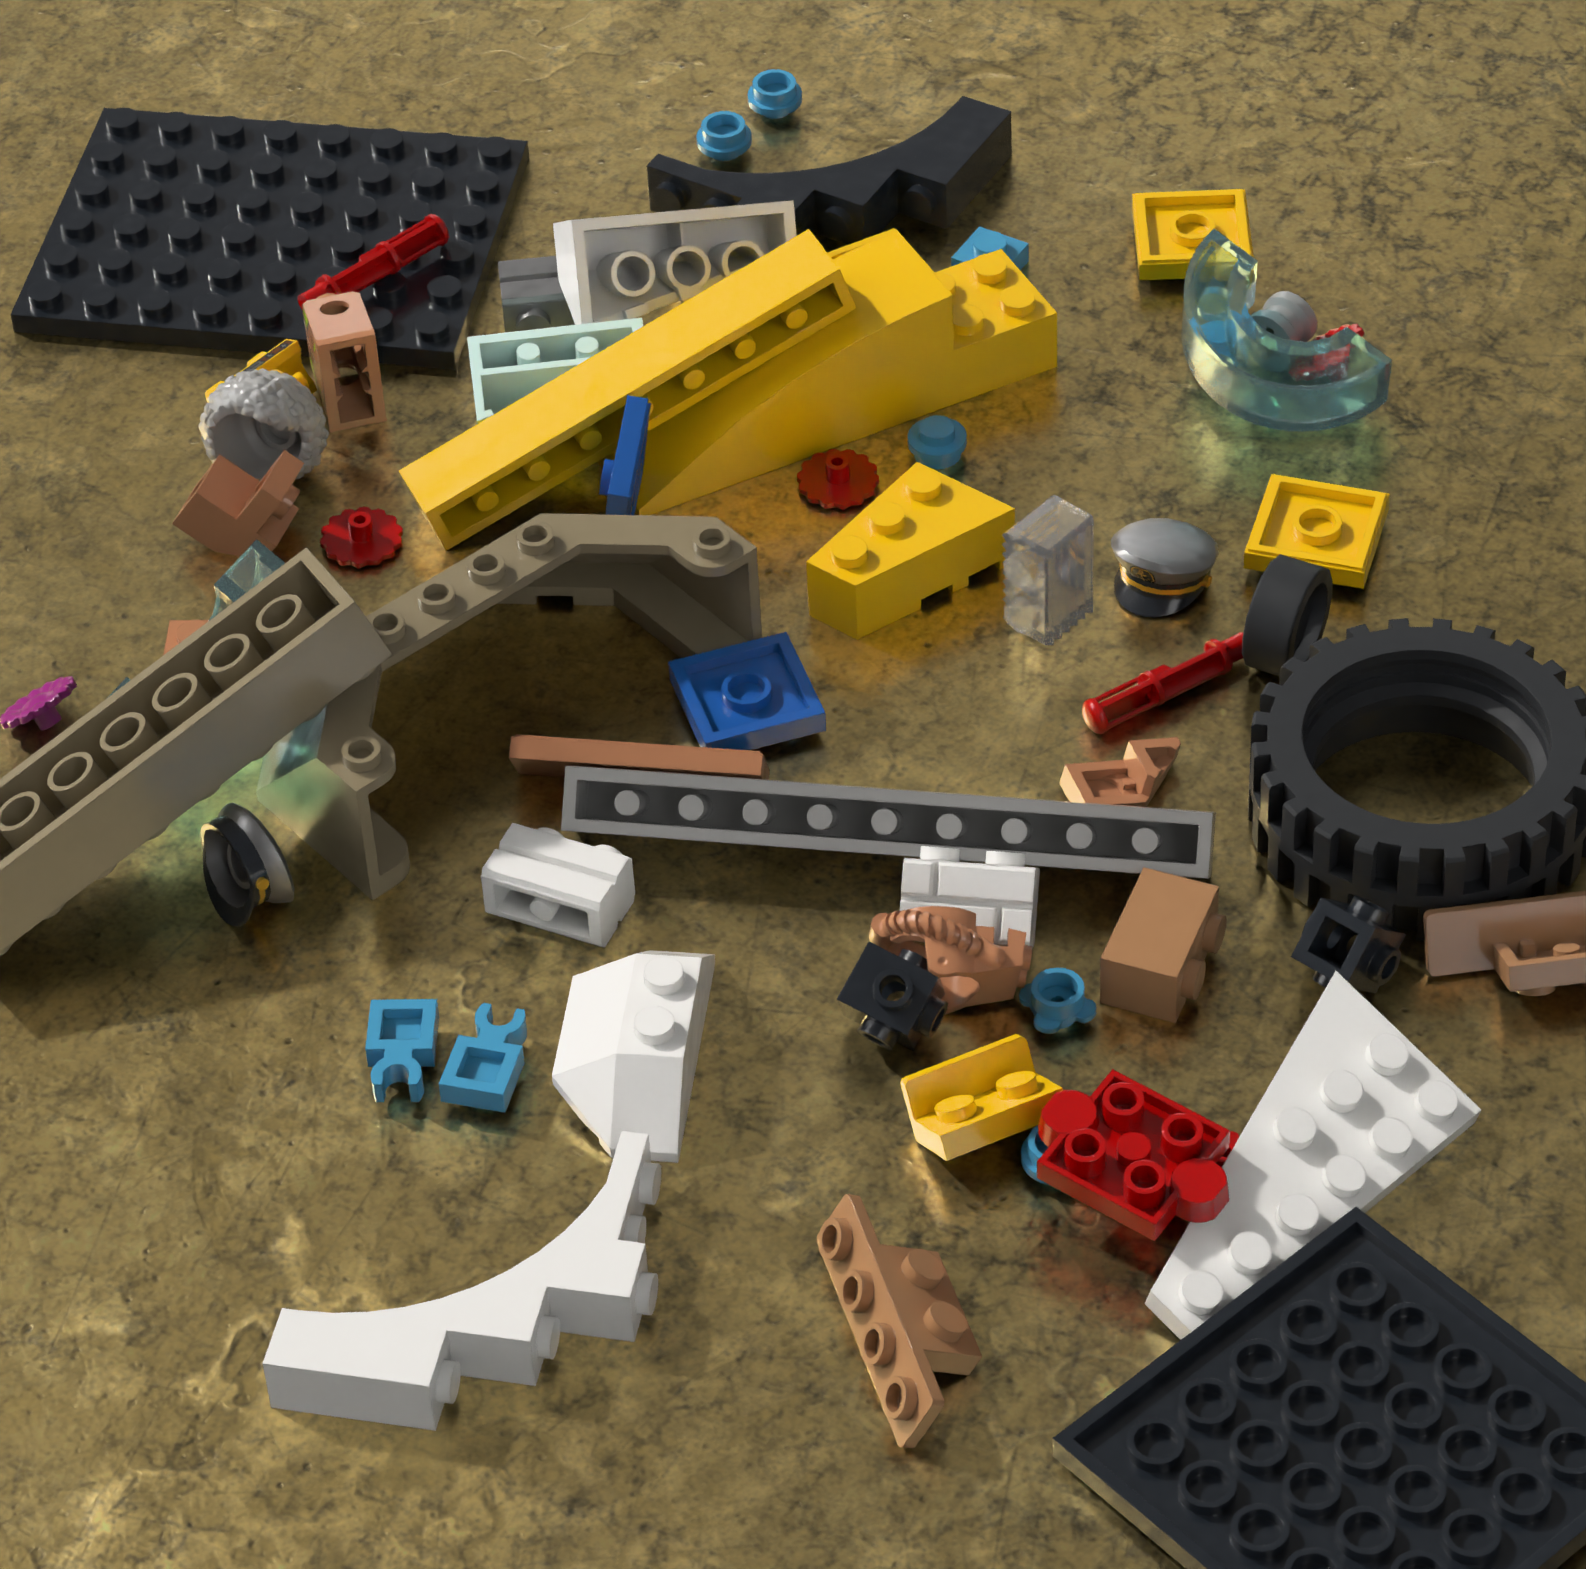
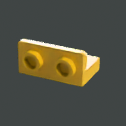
M1019 1034L1011 1035L905 1076L900 1083L916 1141L946 1161L1037 1126L1043 1107L1056 1092L1063 1090L1059 1085L1035 1072L1027 1039Z

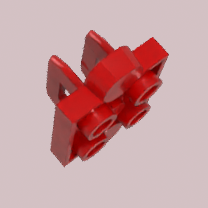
M1114 1069L1110 1071L1091 1096L1077 1090H1062L1056 1092L1041 1111L1038 1134L1048 1148L1037 1161V1178L1153 1241H1156L1175 1215L1189 1222L1204 1223L1214 1220L1229 1202L1227 1176L1217 1162L1229 1148L1230 1130Z

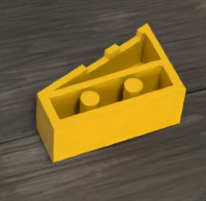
M916 462L806 561L809 616L858 640L920 610L921 599L946 587L952 593L969 586V576L993 564L1001 570L1016 563L1015 508Z

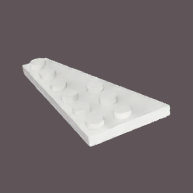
M1335 971L1222 1166L1227 1176L1229 1202L1214 1220L1204 1223H1189L1153 1285L1145 1305L1182 1340L1354 1207H1358L1366 1213L1471 1127L1477 1120L1481 1109L1348 981Z

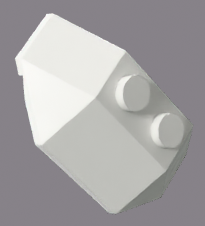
M649 950L573 976L552 1072V1082L581 1121L599 1138L600 1145L611 1158H614L621 1132L629 1131L649 1134L651 1161L679 1162L714 973L715 954Z

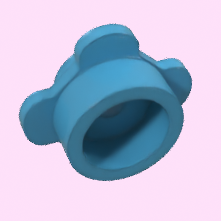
M1049 968L1038 973L1032 983L1026 984L1019 993L1020 1003L1031 1009L1035 1016L1034 1027L1042 1033H1056L1059 1029L1071 1026L1075 1021L1087 1023L1096 1015V1003L1084 996L1085 986L1082 978L1074 971L1066 968Z

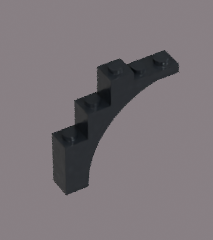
M962 96L942 117L901 143L849 162L792 172L736 173L706 170L657 154L646 166L650 210L654 212H667L793 200L796 235L810 229L814 236L818 234L847 245L881 233L898 213L948 229L1012 156L1011 111Z

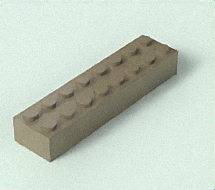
M307 547L0 779V956L6 953L17 939L42 920L56 915L67 901L92 882L111 873L117 863L146 841L161 835L169 824L199 801L215 794L221 784L251 761L265 756L276 742L297 726L316 717L326 704L347 688L370 676L380 663L392 655L356 602Z

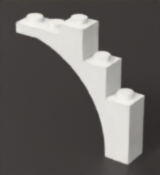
M622 1131L607 1182L587 1209L564 1232L540 1251L508 1271L479 1285L436 1300L406 1307L370 1312L328 1313L282 1308L263 1361L271 1408L436 1431L444 1403L453 1404L456 1400L461 1376L536 1386L544 1358L554 1359L556 1355L560 1332L634 1342L642 1314L650 1316L653 1314L658 1294L657 1273L648 1272L645 1245L646 1218L642 1216L645 1204H656L661 1185V1165L651 1163L649 1134Z

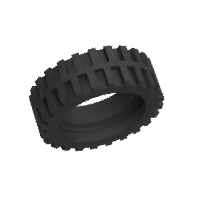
M1408 618L1389 620L1388 629L1370 632L1366 624L1348 628L1346 630V640L1333 644L1327 637H1324L1309 646V660L1302 662L1296 657H1292L1280 668L1279 685L1272 682L1267 683L1260 695V711H1256L1253 714L1248 820L1253 822L1252 840L1256 850L1259 853L1268 851L1267 869L1278 882L1290 877L1294 880V897L1307 907L1312 906L1320 898L1350 904L1354 896H1359L1387 910L1390 913L1386 921L1388 925L1396 929L1417 931L1416 941H1425L1423 915L1427 910L1557 894L1558 882L1570 886L1580 874L1581 857H1586V694L1580 686L1566 689V670L1554 660H1550L1543 665L1533 659L1534 647L1519 639L1511 646L1495 640L1496 630L1476 625L1474 632L1470 633L1452 629V620L1433 618V627H1409ZM1425 732L1457 737L1491 750L1518 769L1528 780L1532 788L1512 804L1486 816L1454 823H1413L1390 819L1359 808L1335 793L1322 781L1315 771L1335 753L1362 740L1392 733Z

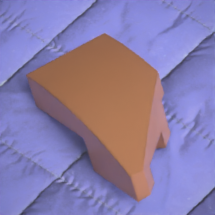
M1178 737L1131 740L1128 742L1123 760L1065 764L1060 785L1070 802L1147 807L1177 758L1181 742Z

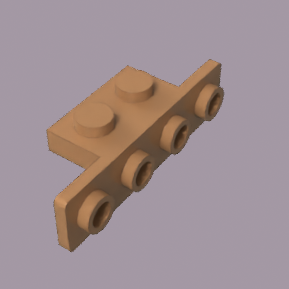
M1586 891L1430 909L1425 911L1423 915L1426 968L1432 976L1495 969L1510 992L1516 991L1526 996L1547 995L1554 992L1556 986L1578 983L1586 986Z
M845 1194L829 1219L823 1223L817 1235V1244L899 1447L915 1448L939 1415L945 1403L933 1371L969 1376L981 1360L982 1354L939 1253L924 1249L880 1244L861 1197Z

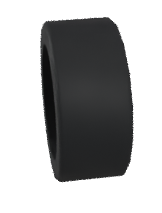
M1281 554L1270 562L1253 594L1246 617L1242 639V656L1246 666L1280 676V668L1292 657H1296L1302 662L1309 660V646L1322 639L1328 620L1333 586L1329 569Z

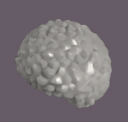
M263 368L241 371L236 376L231 375L224 383L218 384L215 391L209 395V403L205 405L204 412L201 413V422L198 427L201 431V440L206 449L207 457L210 458L212 463L220 454L259 481L284 450L304 462L303 467L295 478L297 480L304 477V474L310 473L314 466L320 464L321 453L327 446L326 439L329 436V432L325 428L326 417L323 415L322 407L316 402L317 400L311 394L309 388L302 385L295 377L287 373H280L275 370L268 371Z

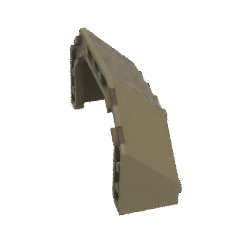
M545 513L537 515L366 616L392 655L380 663L366 679L354 683L326 704L316 717L301 723L273 745L271 750L263 757L256 790L258 801L366 896L374 900L401 883L410 870L408 845L405 838L370 808L368 794L387 783L396 771V758L392 746L371 729L383 671L495 604H536L538 596H573V605L615 606L680 658L762 638L757 547L717 517Z

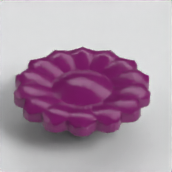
M72 676L59 677L55 681L46 682L40 688L33 689L27 696L19 698L14 705L8 707L5 713L1 715L0 724L3 729L14 728L34 719L41 731L58 723L62 717L55 706L69 696L72 690L77 687Z

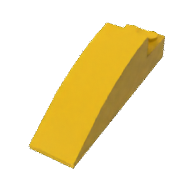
M898 230L833 259V261L839 267L857 309L648 431L644 470L635 514L653 515L809 458L815 453L828 451L829 449L842 446L1057 367V312L1002 249L980 255L974 259L937 272H933ZM616 451L598 461L602 469L605 459H615Z

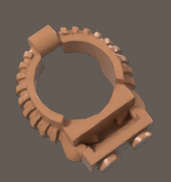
M925 906L902 911L898 910L889 914L879 913L872 919L869 931L871 943L897 956L902 949H907L927 959L928 971L940 977L945 992L942 1000L948 1002L945 1014L968 1006L1014 999L1016 988L1025 987L1027 971L1030 969L1032 946L1025 945L1026 932L1008 928L1007 946L995 945L994 927L976 926V913L956 907ZM912 941L924 942L925 945H922V944H919V943H915V942H912Z

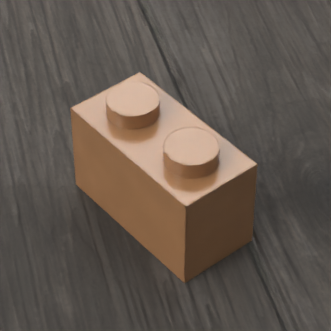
M1143 867L1100 958V1003L1176 1023L1186 999L1196 1000L1199 996L1205 977L1206 963L1204 960L1207 953L1217 954L1223 942L1227 918L1225 915L1218 914L1219 886Z

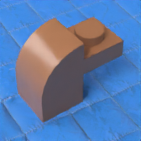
M284 450L259 481L219 454L195 485L172 524L215 552L250 559L267 555L277 547L299 510L293 503L301 490L292 485L303 467L304 462Z

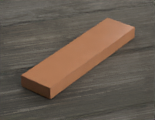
M515 734V737L511 736L509 759L518 774L565 777V766L769 780L770 769L761 751Z

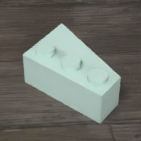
M642 318L467 337L477 424L643 327Z

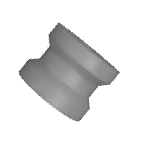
M1279 291L1265 302L1263 310L1253 313L1244 324V337L1249 348L1261 360L1270 364L1281 365L1295 355L1298 346L1307 343L1314 336L1317 330V319L1313 309L1299 295L1289 291Z

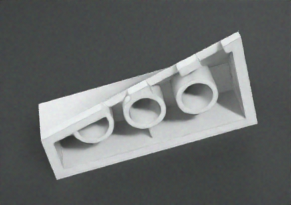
M793 200L576 219L553 223L558 280L575 325L633 319L675 302L692 298L797 236Z

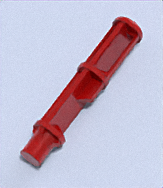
M429 214L425 216L424 220L387 241H381L376 244L375 248L359 256L358 263L337 275L330 277L324 274L318 277L314 287L298 296L299 306L302 309V304L307 300L316 299L327 293L360 292L387 275L397 273L401 267L438 246H444L449 240L446 224L437 215Z
M1239 632L1221 642L1217 639H1211L1204 644L1203 653L1173 668L1163 664L1153 670L1145 671L1139 674L1138 677L1095 698L1087 699L1082 705L1084 722L1094 733H1106L1108 729L1153 707L1157 708L1163 705L1165 701L1219 675L1230 672L1233 663L1243 659V632ZM1122 690H1125V691H1123V692H1121V693H1119V694H1117V695H1115V696H1113V697H1111V698H1109V699H1107V700H1105V701H1103V702H1101V703H1098V702H1100V701H1102V700H1104V699H1106V698H1108V697H1110V696H1112V695H1114V694H1116V693H1118V692H1120V691H1122ZM1148 702V704H1146V705H1144V706H1142V707H1140V708H1138V709H1136V710H1134V711H1132V712H1130V713H1128V714H1126V715H1124V716H1122V717H1120V718H1118V719H1115V718H1117V717H1119V716H1121V715H1123V714H1125V713H1127V712H1129V711H1131V710H1133V709H1135V708H1137V707H1139V706H1141V705H1143V704H1145V703Z

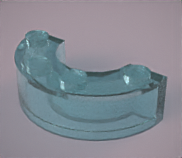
M1213 229L1203 239L1193 254L1186 271L1181 339L1183 352L1193 376L1214 401L1232 414L1255 425L1277 430L1300 432L1320 431L1349 424L1365 417L1387 401L1392 359L1348 327L1329 338L1309 342L1282 339L1262 329L1248 313L1255 302L1258 260L1216 229Z

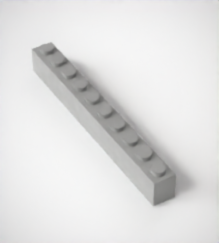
M565 766L561 831L920 857L921 846L960 849L959 860L985 862L986 851L1026 854L1025 865L1140 874L1143 867L1181 877L1208 879L1212 877L1216 812Z

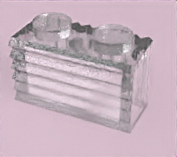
M1057 495L1050 496L1002 534L1005 539L1002 545L1006 550L1002 553L1005 557V560L1002 562L1004 566V571L1002 572L1006 577L1003 580L1006 586L1003 589L1006 597L1003 598L1006 603L1003 607V618L1014 630L1028 635L1045 646L1054 645V639H1062V633L1070 632V626H1078V620L1085 619V613H1093V515Z

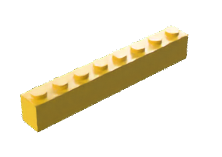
M810 229L412 462L399 470V473L419 509L447 551L615 452L627 395L648 398V403H651L648 431L857 309L839 267Z

